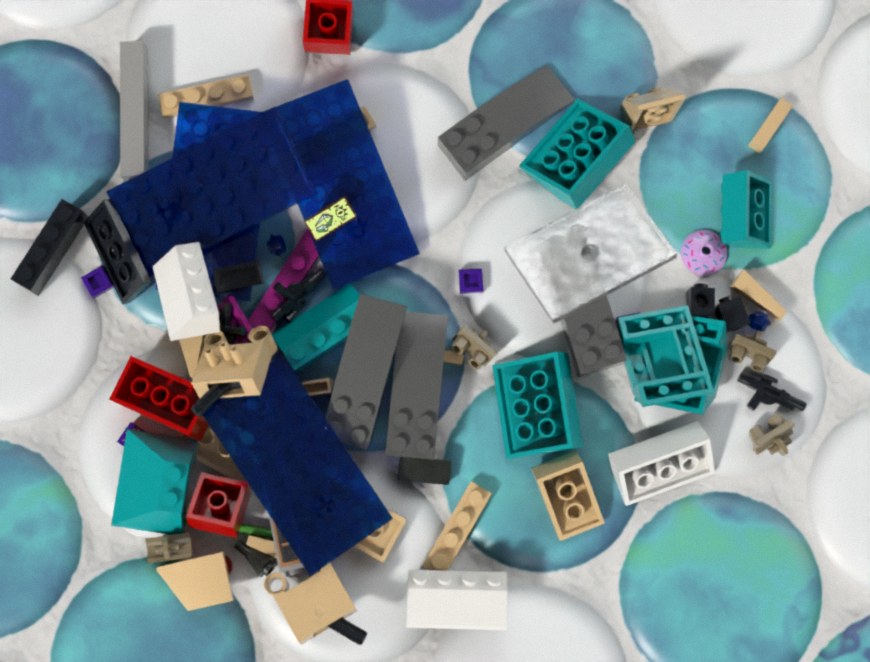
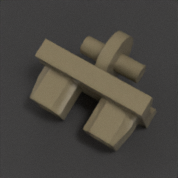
M464 325L452 338L454 342L451 350L457 355H461L464 351L468 352L472 356L468 363L475 370L482 366L485 367L497 354L490 347L491 343L485 339V336L488 334L486 330L479 334L474 329L471 331Z
M756 331L753 336L747 333L744 336L736 334L733 340L729 342L727 348L730 349L729 360L742 363L745 356L753 359L750 368L759 373L775 357L776 351L766 347L767 342L760 339L762 334L760 331Z
M777 413L768 420V425L772 429L770 432L766 433L760 425L750 429L749 436L753 442V451L756 455L767 449L771 455L779 452L782 456L788 454L786 446L792 443L788 436L793 434L792 428L795 426L791 419L786 421Z
M191 533L145 538L148 563L193 557Z

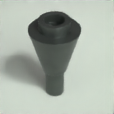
M241 540L237 541L234 545V548L245 556L259 577L268 576L272 573L276 566L274 564V557L256 549H251Z

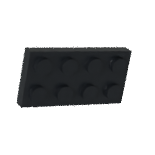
M105 199L83 223L123 305L132 302L151 283L148 271L139 257V252L123 224L118 209L115 207L112 199Z

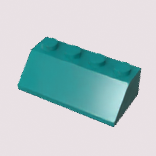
M351 283L271 334L297 374L346 342L360 296Z

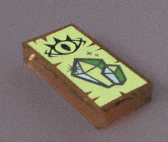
M344 196L306 219L304 223L317 242L357 218V215Z

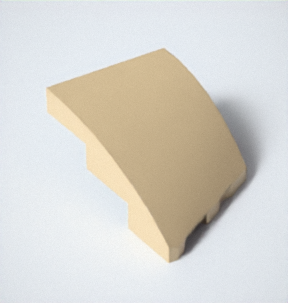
M224 552L156 567L157 572L187 611L234 601Z

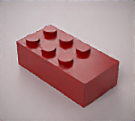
M130 356L109 400L200 442L222 399L219 398L201 417H198L191 411V407L200 398L190 381L133 356Z

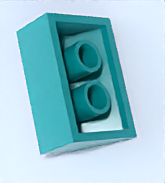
M748 170L723 174L721 185L722 229L720 232L722 243L735 248L771 249L772 181Z

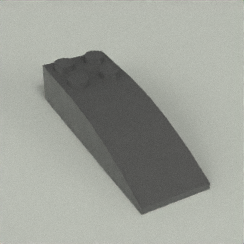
M546 65L504 90L438 136V147L466 181L575 102V99Z
M578 231L537 243L577 377L623 365L627 358L602 281L583 232Z
M360 294L342 354L321 437L368 450L375 431L407 306Z
M406 311L396 348L385 455L434 460L448 315Z

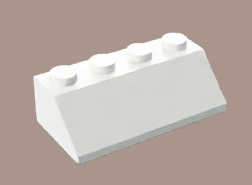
M195 242L174 246L153 266L170 341L220 332L219 312L200 243Z
M698 421L608 454L614 478L626 506L715 473L710 438Z
M408 570L406 628L507 630V572Z

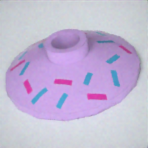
M699 230L691 233L684 240L681 247V258L684 265L691 272L697 275L709 276L717 273L724 266L727 259V247L722 243V238L718 234L709 230ZM702 248H708L710 253L705 255L702 252Z

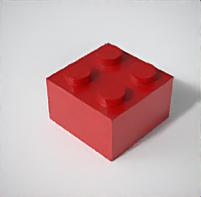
M306 0L302 41L305 52L351 55L354 16L352 1Z
M201 472L186 515L190 528L237 538L251 496L248 482Z

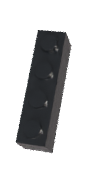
M61 199L10 279L39 296L84 226L83 222L88 216L81 209Z

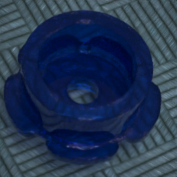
M280 234L276 236L270 235L269 241H267L269 252L276 256H281V253L287 251L283 237Z
M755 311L748 316L751 322L748 326L754 330L765 331L767 326L771 324L768 321V315L764 312Z

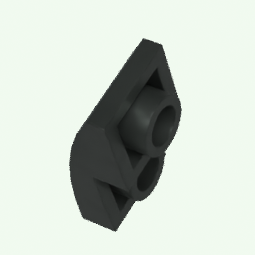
M400 456L397 480L449 485L452 461Z

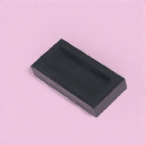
M260 260L212 270L218 294L265 283Z

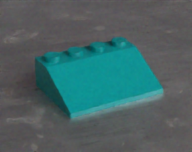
M577 98L522 161L519 167L559 200L578 210L636 141L629 125Z
M557 351L492 365L506 459L583 448L568 353Z

